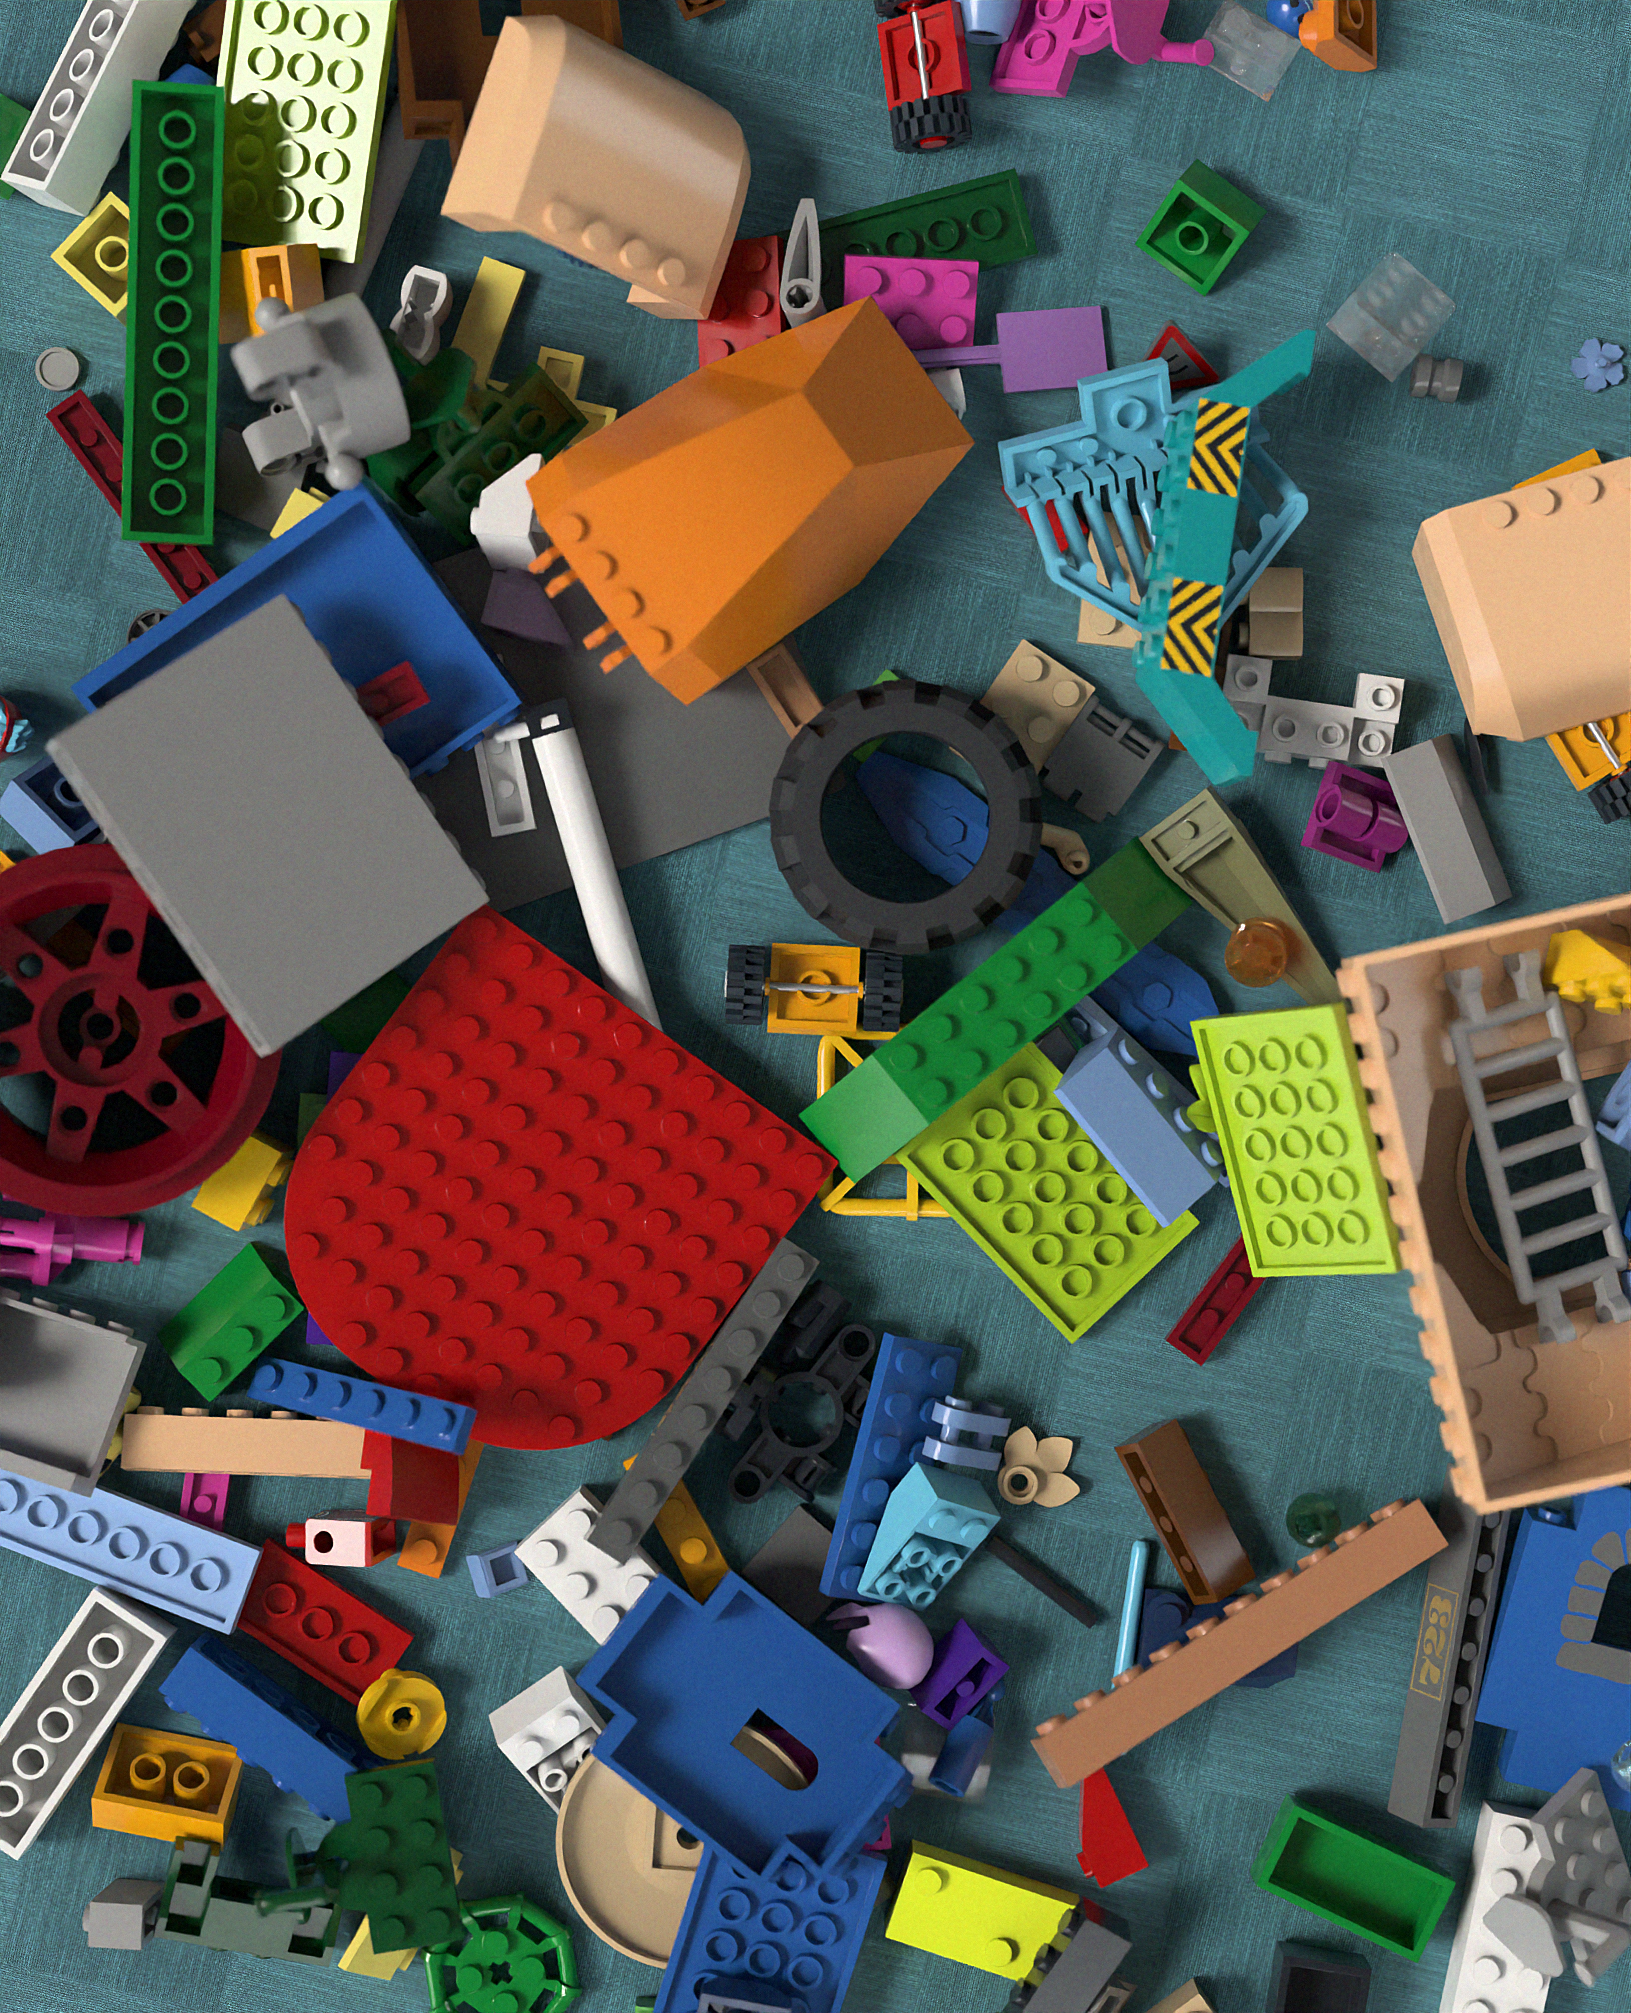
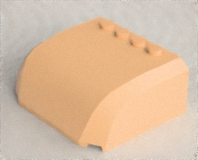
M556 15L508 17L505 20L441 214L479 232L522 230L632 283L627 302L661 319L707 320L742 214L751 176L750 152L742 129L733 115L700 91Z
M1631 456L1446 509L1421 523L1411 553L1473 735L1484 733L1507 737V740L1523 743L1631 711Z

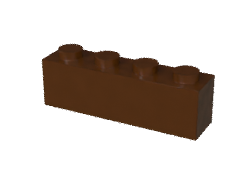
M1176 1418L1152 1423L1114 1447L1194 1605L1220 1602L1257 1577L1250 1565L1247 1551L1240 1545L1230 1525L1228 1513L1219 1504L1210 1486L1209 1476L1199 1465L1190 1447L1189 1437L1185 1430L1179 1426Z

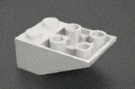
M559 1666L488 1715L498 1747L557 1815H559L563 1796L570 1780L590 1753V1746L607 1726L586 1694L562 1666Z

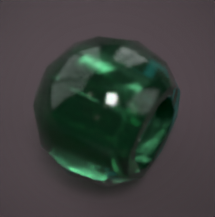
M1304 1493L1296 1497L1288 1506L1285 1523L1289 1536L1297 1544L1311 1549L1322 1548L1332 1543L1335 1537L1338 1536L1341 1527V1516L1337 1505L1328 1496L1319 1493Z

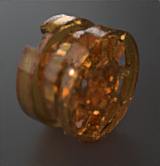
M1254 917L1244 920L1233 930L1225 949L1224 960L1228 972L1236 981L1245 986L1260 988L1271 985L1281 977L1285 970L1291 951L1289 936L1281 925L1271 919Z

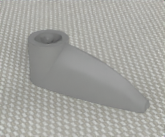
M814 198L801 199L799 202L784 260L780 302L792 328L827 314V309L821 297V247Z

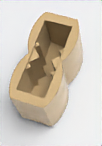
M1266 567L1239 603V605H1245V622H1238L1237 649H1244V654L1248 657L1268 660H1298L1302 657L1303 568Z

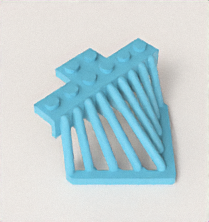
M1162 357L1077 379L1082 420L998 442L1004 490L1017 508L1026 506L1045 560L1047 575L1053 582L1141 633L1143 624L1138 622L1139 605L1130 601V585L1125 579L1101 508L1100 486L1104 485L1141 601L1144 596L1147 597L1150 580L1144 577L1146 558L1129 508L1125 479L1130 478L1148 541L1154 553L1156 536L1151 535V522L1153 514L1157 509L1153 472L1157 471L1159 476L1162 465H1167L1169 448L1164 447V434L1167 424L1170 420L1173 421L1182 410H1185L1198 398L1220 385L1216 384L1171 396L1168 363ZM1258 404L1251 408L1245 456L1284 498V502L1273 515L1242 470L1239 498L1257 523L1259 535L1246 551L1234 528L1230 552L1232 571L1226 580L1220 628L1308 513L1307 496L1259 445V443L1270 441L1269 432L1259 421ZM1076 492L1079 494L1110 588L1097 581V567L1092 560L1072 505L1073 495ZM1052 499L1076 568L1069 565L1060 552L1045 510L1047 500Z

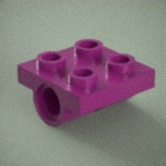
M1328 761L1301 846L1364 870L1379 873L1386 852L1393 853L1399 850L1409 835L1391 785L1387 781L1339 762Z

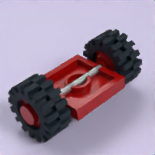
M874 0L876 14L879 17L886 16L887 19H892L877 24L894 150L899 153L905 151V154H912L914 152L925 154L926 151L934 153L940 152V149L944 148L946 150L953 149L954 145H964L966 141H970L973 137L968 100L966 98L962 99V96L957 95L972 91L960 2L954 0Z

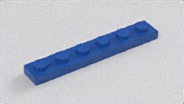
M265 1355L260 1356L246 1396L259 1402L460 1455L464 1454L477 1414L476 1410L466 1406Z

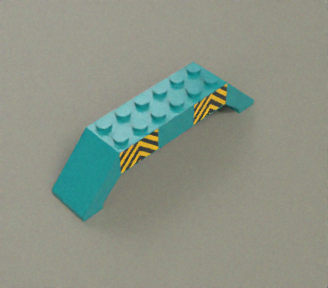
M1305 328L1198 398L1185 410H1182L1173 421L1170 420L1164 434V447L1169 448L1167 465H1162L1157 481V490L1162 492L1161 506L1155 510L1151 522V535H1155L1156 540L1154 553H1149L1145 564L1144 577L1150 581L1147 597L1144 596L1139 606L1138 622L1143 624L1141 641L1137 640L1133 648L1131 665L1137 668L1135 682L1214 786L1225 788L1252 777L1258 732L1247 730L1212 677L1251 408L1270 394L1282 396L1310 375L1316 330Z

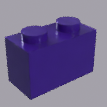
M963 1618L933 1648L932 1665L922 1682L907 1689L921 1711L948 1731L954 1728L1010 1668L990 1638Z

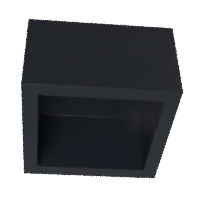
M1276 1940L1265 2013H1365L1372 1969L1363 1954Z

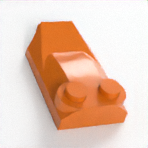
M1313 0V10L1305 13L1303 22L1299 25V37L1302 45L1335 70L1365 72L1376 69V0Z

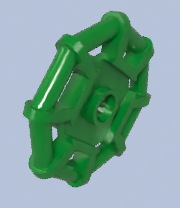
M517 1890L514 1894L469 1901L461 1898L459 1903L463 1926L472 1934L462 1950L456 1952L449 1949L448 1947L452 1942L423 1946L421 1949L420 1958L424 1960L431 2008L428 2010L429 2013H461L455 2008L463 2001L480 2013H537L532 2008V2005L544 1988L555 1992L556 1995L542 2013H564L572 2001L580 1997L583 1986L578 1980L572 1935L575 1933L570 1924L564 1925L527 1898L525 1891ZM509 1913L508 1923H502L498 1927L489 1928L490 1925L482 1926L479 1917ZM521 1916L547 1935L540 1940L535 1938L518 1925ZM556 1948L560 1976L549 1975L545 1965V1952ZM504 1961H507L511 1964L509 1973L513 1977L509 1980L502 1978L499 1981L493 1977L494 1971L490 1968V1965L493 1962L501 1965ZM442 1965L455 1966L456 1984L459 1989L450 1992L448 1995Z

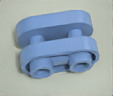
M946 1395L945 1402L936 1401L931 1419L943 1424L940 1437L926 1436L922 1454L951 1464L997 1471L1002 1452L991 1448L990 1445L993 1435L1007 1436L1011 1418L1003 1415L1005 1407L986 1401H979L978 1408L971 1407L972 1401L952 1395ZM960 1429L976 1432L973 1443L958 1440Z

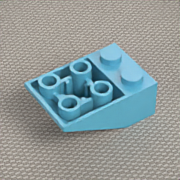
M916 1462L890 1495L857 1589L859 1594L924 1612L1001 1519L1000 1514L980 1481Z

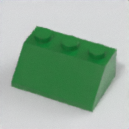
M249 1242L157 1334V1337L178 1371L211 1402L224 1393L307 1310V1307L297 1287L252 1242Z

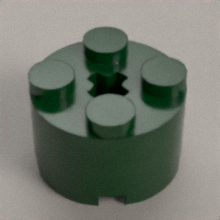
M409 426L410 436L407 442L364 458L369 463V474L373 482L405 513L412 517H421L418 513L427 511V509L406 488L438 456L430 444L429 426L417 429Z

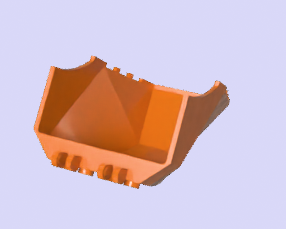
M869 295L701 367L561 453L527 479L525 485L539 522L556 544L529 564V568L534 574L543 572L552 565L553 561L563 555L572 569L549 583L545 590L550 597L556 596L580 578L610 619L609 622L584 639V644L588 649L596 648L616 630H618L627 643L618 651H614L604 658L600 666L605 673L615 668L632 654H635L647 672L687 706L711 692L747 664L860 584L866 574L884 552L889 549L898 535L912 518L917 515L926 501L940 484L945 481L976 442L872 295Z

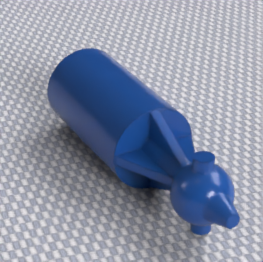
M1004 1675L949 1732L928 1777V1781L938 1789L956 1797H964L994 1733L993 1702L1000 1700L1005 1694Z

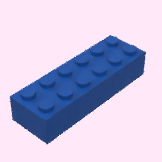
M208 1630L188 1648L158 1689V1691L165 1695L164 1701L169 1707L180 1714L188 1712L202 1722L200 1724L201 1729L208 1736L217 1741L225 1739L237 1748L236 1754L242 1761L254 1768L260 1765L273 1775L272 1781L281 1790L288 1794L298 1793L310 1802L308 1804L309 1809L325 1821L333 1819L338 1823L351 1818L344 1781L346 1772L389 1765Z

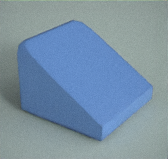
M511 1541L466 1556L473 1584L479 1598H491L529 1583L524 1564L514 1553L518 1546L517 1541Z

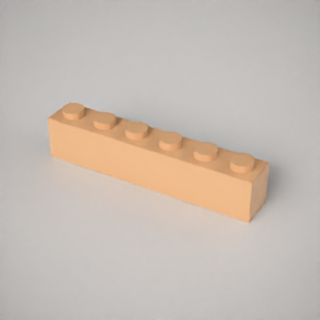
M138 1406L137 1414H125L121 1468L127 1471L346 1479L371 1478L370 1470L360 1469L365 1429L315 1416V1421L298 1420L297 1412L272 1411L271 1419L253 1418L254 1411L235 1409L227 1410L226 1417H209V1409L182 1408V1416L164 1415L163 1407Z

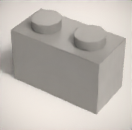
M116 1878L85 1907L83 1930L89 1932L88 1947L142 1950L154 1938V1920L165 1882Z

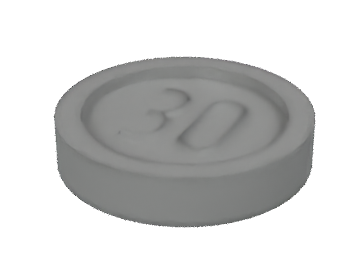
M53 347L45 350L39 356L35 372L39 382L45 388L60 393L72 389L78 383L81 376V366L79 360L71 351L62 347Z

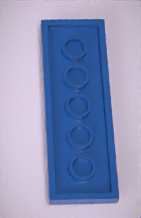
M884 1332L819 1592L831 1597L887 1603L886 1601L860 1595L857 1589L891 1493L916 1462L934 1466L935 1459L923 1455L922 1451L927 1435L938 1437L941 1435L943 1424L932 1420L931 1417L935 1402H945L946 1395H952L963 1352L962 1348L951 1344Z

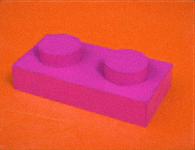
M185 1473L179 1516L223 1533L233 1474Z

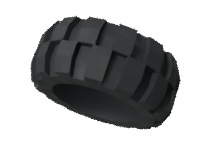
M916 679L887 680L862 689H853L826 704L822 711L802 726L785 750L786 753L778 773L773 779L768 808L770 811L771 827L770 841L778 870L781 871L793 893L792 896L814 920H817L838 935L837 937L868 950L896 953V955L930 953V951L955 944L958 945L986 930L988 925L1005 910L1009 909L1027 884V878L1039 854L1043 832L1042 792L1034 764L1031 763L1019 741L1020 738L998 713L995 714L975 700L974 696L945 684H931L916 681ZM898 734H914L933 738L960 753L971 764L982 781L990 812V825L985 847L969 874L953 888L940 895L912 902L883 899L867 893L851 882L841 872L830 855L822 825L825 795L834 774L842 763L852 753L869 742Z

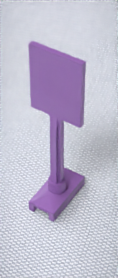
M1101 306L998 313L996 321L999 344L911 351L924 370L999 364L1002 367L1004 394L1078 388L1077 379L1108 371Z

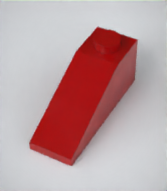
M1104 1766L1080 1780L1079 1841L1083 1851L1076 1854L1086 1878L1089 1879L1095 1876L1100 1888H1104L1149 1867L1145 1854Z

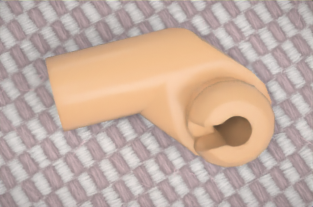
M1042 822L1044 826L1040 844L1054 848L1063 867L1070 873L1079 875L1087 871L1090 864V856L1080 835L1073 830Z

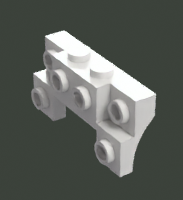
M1234 654L1226 656V673L1222 692L1247 730L1258 732L1256 752L1265 753V761L1291 764V758L1294 757L1308 759V767L1326 770L1328 761H1333L1349 766L1384 770L1381 758L1391 755L1395 725L1399 722L1405 679L1364 673L1358 674L1353 706L1351 708L1269 696L1268 689L1273 660Z

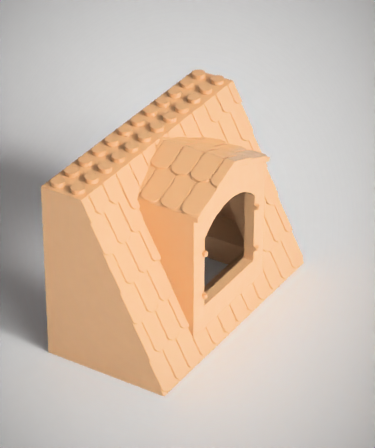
M1631 891L1341 959L1343 969L1336 970L1341 996H1348L1352 1006L1353 1014L1347 1015L1353 1043H1360L1363 1060L1357 1061L1363 1088L1368 1087L1371 1089L1374 1105L1367 1106L1373 1133L1379 1132L1383 1141L1384 1150L1378 1151V1159L1383 1178H1389L1387 1181L1390 1195L1388 1203L1393 1222L1397 1224L1401 1242H1398L1400 1257L1404 1269H1410L1411 1273H1413L1416 1285L1409 1287L1412 1308L1415 1315L1420 1314L1424 1320L1426 1331L1419 1333L1420 1344L1425 1359H1430L1435 1368L1436 1377L1429 1378L1431 1392L1435 1404L1441 1405L1447 1422L1440 1423V1431L1445 1449L1447 1451L1451 1450L1457 1467L1450 1469L1453 1487L1456 1495H1461L1463 1502L1469 1503L1479 1514L1631 1481V1319L1622 1323H1614V1320L1598 1323L1595 1312L1597 1297L1593 1282L1591 1281L1560 1292L1565 1315L1572 1322L1577 1339L1564 1344H1557L1556 1340L1547 1344H1541L1537 1330L1540 1319L1535 1302L1525 1304L1519 1300L1511 1269L1495 1254L1481 1234L1473 1217L1466 1187L1467 1151L1474 1128L1448 1032L1449 1023L1461 1017L1456 998L1448 989L1444 973L1480 966L1483 979L1480 991L1485 1010L1518 1001L1514 980L1507 973L1502 956L1538 948L1541 960L1539 976L1542 984L1552 933L1580 929L1631 947ZM1542 986L1543 992L1555 991L1558 993L1557 990ZM1561 999L1582 1081L1623 1072L1631 1060V1009H1622V1014L1612 1015L1595 1010V1004L1586 1000L1584 1002H1573ZM1545 1011L1468 1035L1475 1061L1552 1038ZM1557 1055L1480 1079L1486 1103L1525 1094L1563 1081ZM1628 1256L1629 1265L1625 1270H1631V1256ZM1565 1271L1553 1272L1547 1275L1532 1278V1280L1534 1283ZM1622 1271L1617 1272L1622 1294L1624 1295L1621 1278Z

